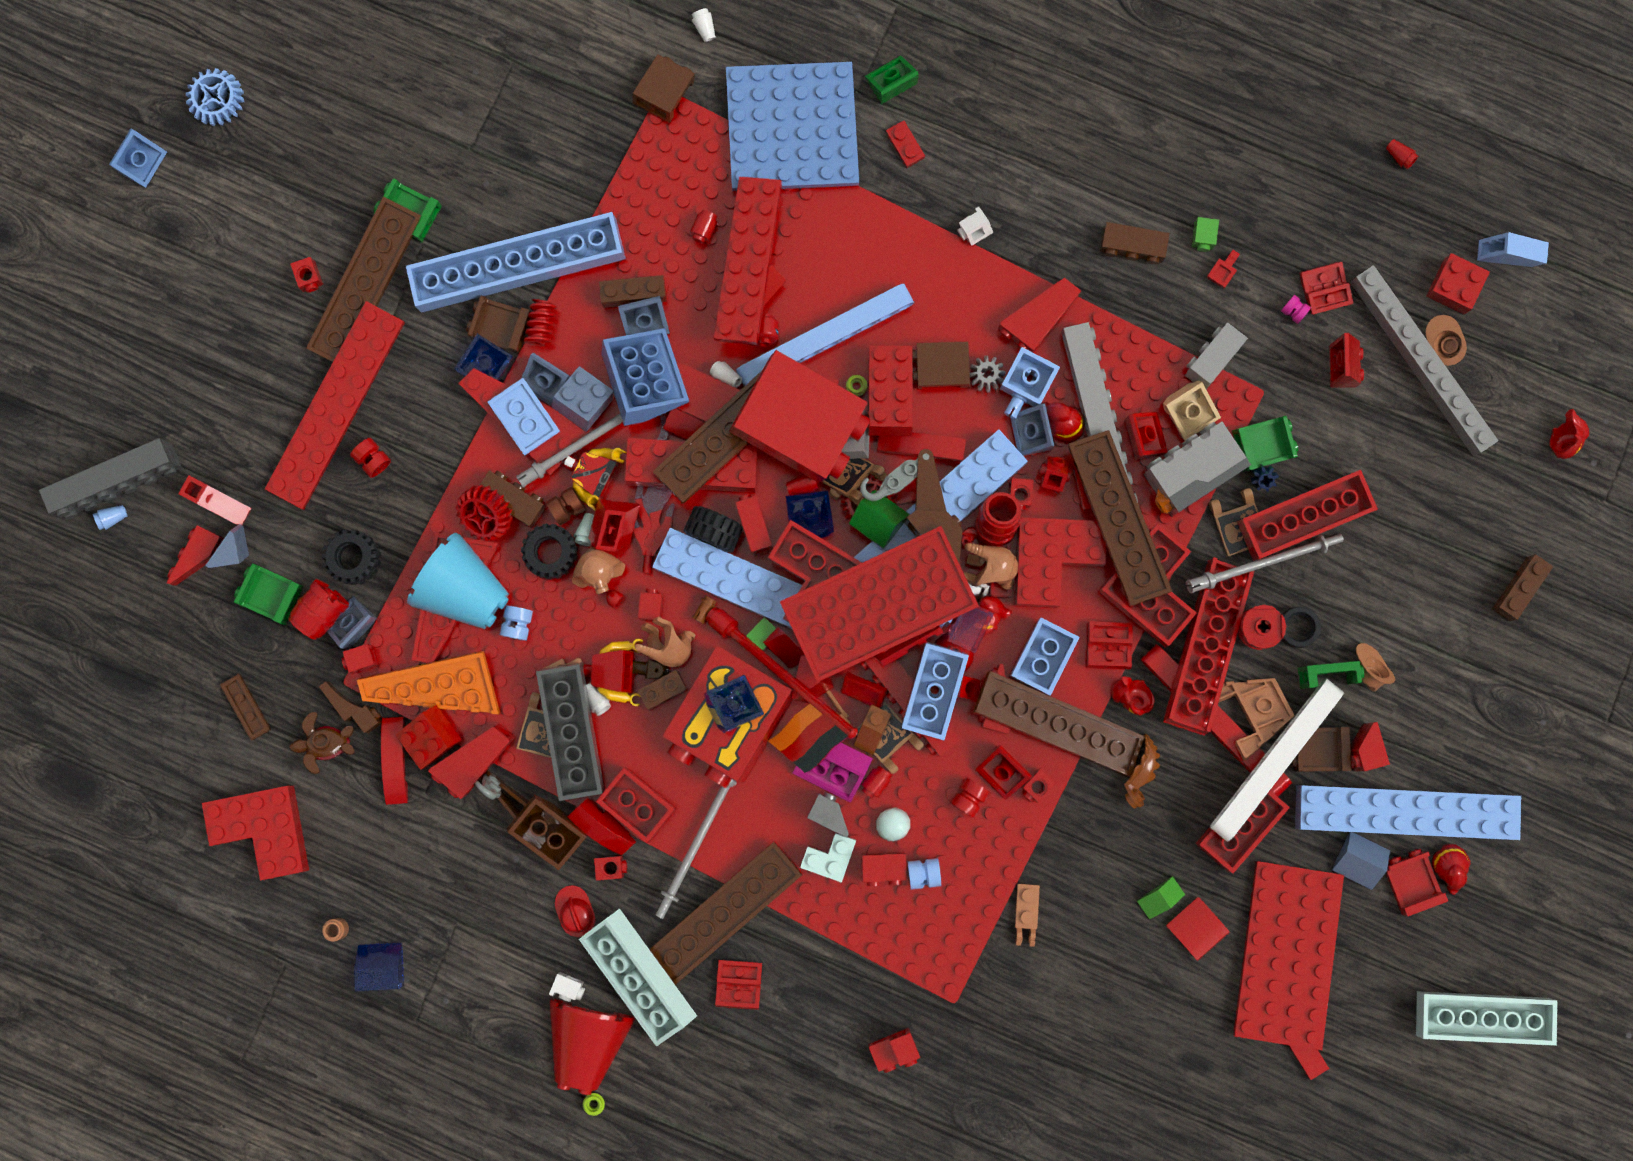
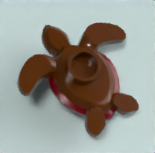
M316 712L309 713L302 723V730L307 739L296 740L289 748L295 753L307 752L303 758V764L310 773L318 774L320 770L316 760H330L343 752L347 755L355 753L352 745H349L350 739L348 738L353 734L354 729L352 726H347L342 731L330 726L315 729L318 714Z

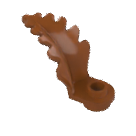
M1147 734L1143 735L1145 736V753L1142 755L1141 763L1134 768L1130 779L1124 784L1128 792L1125 794V798L1134 809L1144 806L1143 800L1145 798L1139 788L1153 781L1156 777L1153 771L1160 767V764L1156 762V759L1160 757V754L1156 753L1158 748L1153 745V740Z

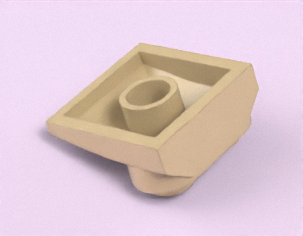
M1201 381L1187 384L1168 396L1163 403L1165 412L1171 417L1183 440L1188 439L1221 418Z

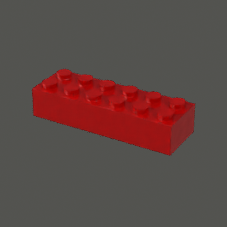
M627 438L625 484L630 486L667 488L653 474V471L685 441ZM746 445L700 489L755 493L757 448L753 445Z
M1359 470L1237 521V524L1251 557L1255 561L1376 511L1378 508L1363 473Z

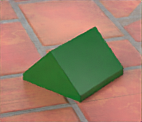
M899 56L869 73L865 78L879 102L883 104L916 85L919 74L902 56Z
M885 496L878 501H870L864 498L860 501L849 525L882 549H885L910 514Z

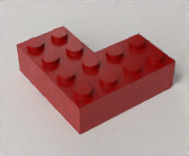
M1021 517L1017 534L1018 572L1016 574L1015 606L1058 608L1061 606L1062 565L1094 567L1106 565V544L1097 521Z
M790 520L768 556V560L805 581L799 592L862 563ZM785 614L783 620L789 623L787 616Z
M1156 524L1149 533L1167 579H1169L1191 551L1163 527ZM1116 572L1099 590L1104 597L1164 647H1168L1197 614L1173 592L1130 607Z
M294 785L202 803L209 846L252 838L260 881L309 871Z

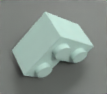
M835 833L828 853L808 846L800 868L842 882L856 840Z

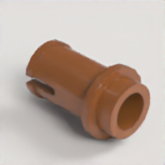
M707 595L701 598L702 602L692 618L702 624L705 623L709 611L716 607L715 604L717 602Z

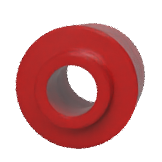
M702 210L701 213H698L690 230V234L693 235L692 239L700 243L709 241L717 224V215L707 210Z
M879 765L870 772L861 784L864 786L862 791L871 798L874 796L879 798L890 784L892 775Z

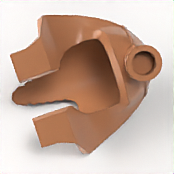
M967 543L964 546L967 551L977 554H969L966 564L980 567L986 562L985 568L978 575L964 572L969 584L977 587L985 583L998 582L1004 589H1011L1013 587V579L1018 572V562L1016 556L1010 550L1004 547L983 546L974 543Z
M590 547L579 559L574 570L572 582L581 588L587 586L594 587L596 594L609 590L607 585L609 581L623 574L625 564L604 551Z
M656 617L652 622L664 629L665 645H663L659 640V630L657 627L648 623L641 626V629L649 634L647 639L649 647L635 644V649L638 652L667 667H679L688 660L692 650L691 641L696 636L693 632L683 631V633L677 636L670 621Z

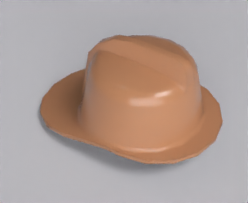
M1439 315L1431 319L1425 332L1427 341L1444 365L1457 364L1463 359L1467 350L1466 341L1458 322L1447 315Z
M1358 644L1356 654L1364 668L1362 682L1373 692L1377 691L1384 684L1394 683L1395 676L1379 652L1368 644Z

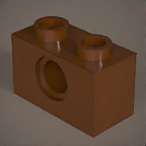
M675 670L639 689L638 693L647 710H652L688 689L679 672Z

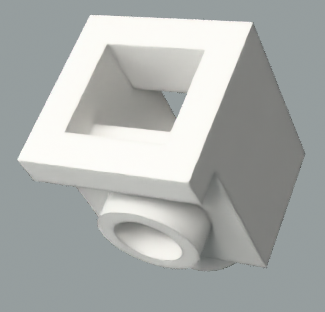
M979 207L975 209L976 212L960 221L961 228L957 229L963 240L967 239L971 246L993 233L989 220Z
M559 972L549 995L554 996L558 993V997L565 1001L571 1002V999L580 1001L585 991V988L582 987L584 981Z

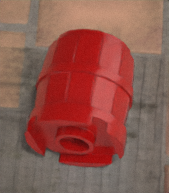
M997 492L988 496L979 508L975 519L974 528L979 535L978 538L988 546L1000 547L1003 544L1010 543L1020 525V503L1014 496L1004 492Z
M315 579L310 585V589L299 598L289 617V621L296 629L314 640L321 638L335 624L340 614L344 613L349 607V602L338 591L328 588L329 585L319 579Z
M1255 606L1243 613L1237 636L1245 646L1251 649L1262 650L1274 647L1285 635V618L1273 606ZM1261 621H1265V624L1268 625L1269 629H1266L1265 633L1258 629Z

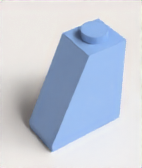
M1508 232L1479 240L1477 261L1527 267L1547 264L1549 243Z

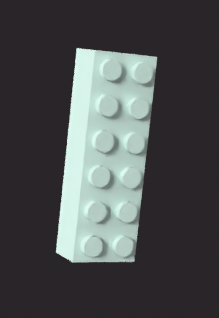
M620 909L579 938L582 945L656 1046L680 1031L697 1017L694 1010Z
M1417 991L1416 1036L1422 1039L1557 1046V1000L1542 997Z

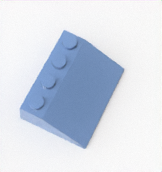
M665 328L603 340L601 355L612 389L614 390L624 426L646 422L689 403V398Z

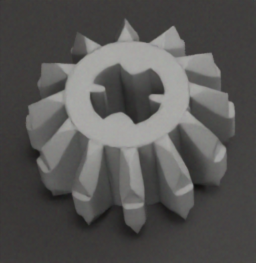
M984 356V362L977 358V365L972 364L970 366V369L974 371L970 373V378H975L971 384L974 386L979 383L978 391H981L983 386H985L986 392L989 393L990 386L997 390V383L1002 384L1004 382L1000 376H1004L1006 373L1004 370H999L1003 366L1002 363L995 365L997 358L993 357L991 362H989L988 356ZM987 370H989L991 372L990 375H993L988 376V378H984V373L981 372H986Z

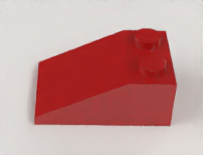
M1344 333L1329 345L1330 388H1356L1364 380V370L1361 369L1360 360H1363V348H1360V341L1350 333Z

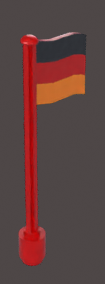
M714 607L709 611L706 620L711 628L723 638L728 636L734 638L810 703L794 715L779 734L768 740L804 773L817 767L839 743L846 738L852 739L857 735V728L851 726L740 632L737 627L738 621L730 614L718 607Z

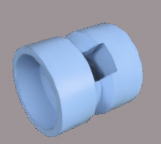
M506 605L503 615L506 621L501 624L499 635L527 641L529 634L527 624L531 623L533 611Z
M938 858L926 859L924 863H921L920 860L907 861L911 890L922 889L924 885H928L929 888L941 886Z

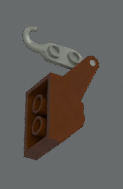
M923 449L916 460H907L886 476L880 489L873 494L866 490V484L869 479L865 478L860 486L862 496L870 501H878L884 496L900 492L917 478L915 511L906 518L905 525L915 537L942 526L959 562L962 528L960 526L962 523L955 515L951 516L946 511L932 451Z
M487 770L482 776V785L479 781L475 782L476 787L481 793L491 800L498 798L514 818L507 827V832L557 870L561 869L587 837L568 818V815L553 803L536 795L530 801L490 770ZM501 788L525 807L520 811L501 791Z

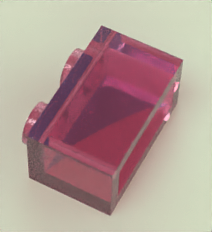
M977 607L958 616L955 624H952L948 630L949 638L947 641L976 653L994 613Z

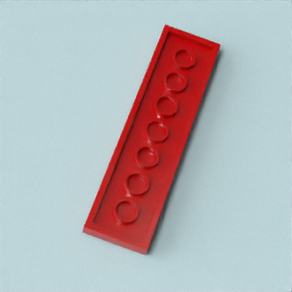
M739 176L714 333L715 341L758 345L782 189L781 180Z

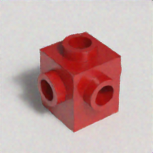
M1048 456L1046 463H1042L1039 470V476H1042L1041 487L1063 492L1065 482H1069L1071 477V470L1068 469L1069 461L1061 457Z

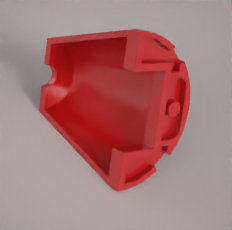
M551 998L550 1016L555 1082L558 1083L557 1088L562 1090L575 1088L579 1089L578 1092L581 1094L591 1095L592 1091L598 1090L635 1021V1016L618 1012L609 1014L572 1006V1002Z

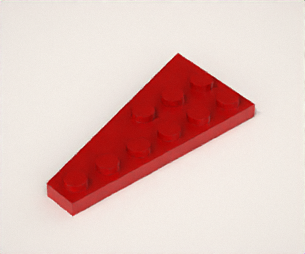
M473 368L459 384L508 433L488 404V401L510 386ZM540 402L560 432L528 454L537 463H542L595 429L590 427L586 432L552 407ZM567 457L547 469L546 472L551 476L565 462Z
M434 534L431 555L441 543L446 545L449 542L447 538L450 535ZM464 538L484 564L488 566L499 543ZM420 610L411 660L424 663L435 662L457 621Z

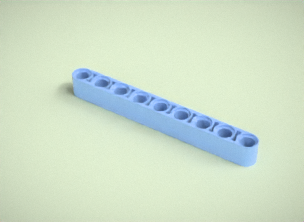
M900 284L743 364L736 369V372L742 377V383L746 386L763 370L766 362L775 350L801 363L909 308L914 304V301L905 284Z

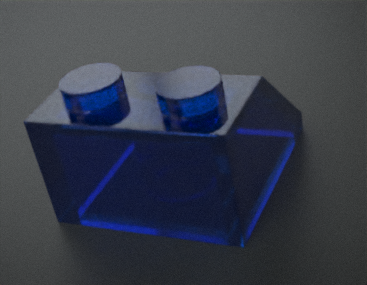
M403 944L358 945L354 967L355 991L390 990L404 987Z

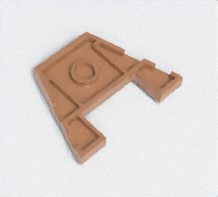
M1275 678L1247 680V682L1239 683L1232 681L1223 684L1219 702L1235 696L1254 731V734L1235 742L1243 760H1247L1295 716Z

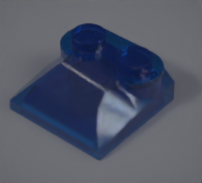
M477 333L454 370L465 377L474 368L500 381L513 356Z
M828 491L785 496L789 522L792 520L820 538L827 537L834 532Z
M745 675L711 689L704 694L706 705L717 727L723 733L731 732L735 728L764 715Z

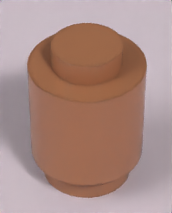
M342 918L331 919L324 924L322 933L327 940L338 941L347 936L349 926Z

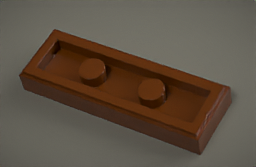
M237 674L220 684L251 741L271 731L268 722L241 674Z

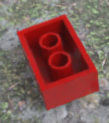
M626 767L620 771L596 801L645 843H649L676 810L673 805Z

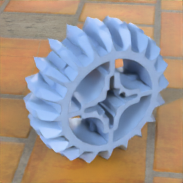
M215 68L213 73L210 69H207L206 75L199 72V79L192 77L194 85L188 84V88L191 91L186 92V96L190 98L186 101V104L190 106L189 111L195 114L194 117L197 120H201L203 124L209 122L212 126H215L218 122L223 126L225 119L231 122L230 117L232 115L238 117L235 111L242 110L239 103L244 102V98L241 97L244 91L240 88L241 84L239 81H235L236 78L232 74L229 75L225 70L220 72L219 69ZM230 90V97L228 102L226 103L225 98L228 95L227 91ZM204 92L205 96L202 100V104H200V98L202 93ZM209 93H211L214 96H217L220 102L217 99H214ZM216 108H222L218 111H213Z

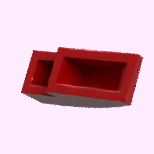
M589 798L583 801L568 816L586 835L617 854L623 855L636 843L608 811L602 813Z

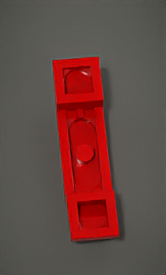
M404 717L382 718L381 765L386 805L408 803L404 747L395 736L405 727Z

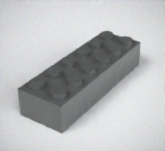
M158 438L42 488L39 492L48 514L69 520L77 517L78 512L97 508L99 503L104 501L108 503L116 500L117 496L122 493H133L137 490V487L143 484L145 486L157 482L159 477L172 476L182 466L173 445Z
M582 662L539 669L536 671L559 801L602 794L605 788Z

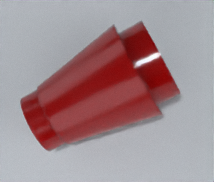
M1395 139L1386 147V150L1389 151L1401 168L1409 169L1419 157L1415 150Z
M802 474L786 482L789 494L815 492V489L819 488V483Z

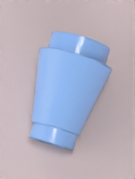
M120 505L97 510L93 517L99 530L104 528L107 530L125 517H128L124 506Z

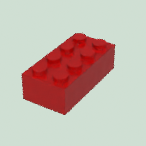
M869 346V436H912V346Z
M1269 790L1230 841L1227 842L1209 827L1195 844L1228 873L1233 874L1290 807Z

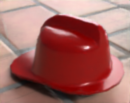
M566 886L561 889L555 899V909L561 926L570 936L582 937L594 928L596 921L589 897L583 889L577 886Z

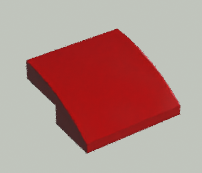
M1341 261L1299 272L1306 301L1311 307L1310 312L1312 315L1354 304L1350 284L1346 282Z
M1089 621L1087 668L1131 669L1133 623Z
M1199 897L1166 925L1197 961L1230 933Z
M719 960L715 1007L759 1010L762 963Z

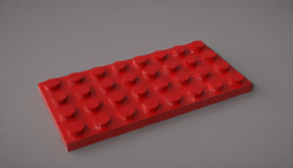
M942 526L780 601L817 682L979 607Z
M1256 861L1233 1036L1322 1051L1344 875Z

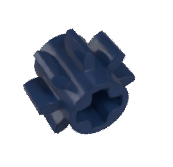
M1260 464V468L1252 470L1255 477H1252L1250 480L1253 484H1256L1258 491L1263 488L1269 492V488L1277 486L1275 479L1279 475L1277 472H1273L1274 468L1271 465L1266 468Z

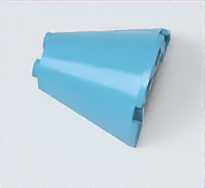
M453 533L447 538L449 542L446 545L441 543L423 566L411 587L415 591L413 594L410 593L408 595L407 604L411 607L485 629L487 626L491 627L497 618L494 613L498 608L503 609L509 600L507 598L509 593L464 538L458 533Z

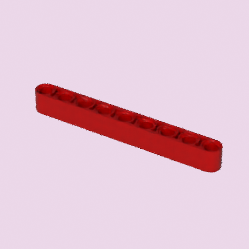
M1156 644L1141 658V661L1171 692L1179 665ZM1217 706L1210 733L1251 773L1265 753L1259 748L1247 760H1243L1235 742L1247 735ZM1283 772L1270 791L1279 797L1292 784V781Z

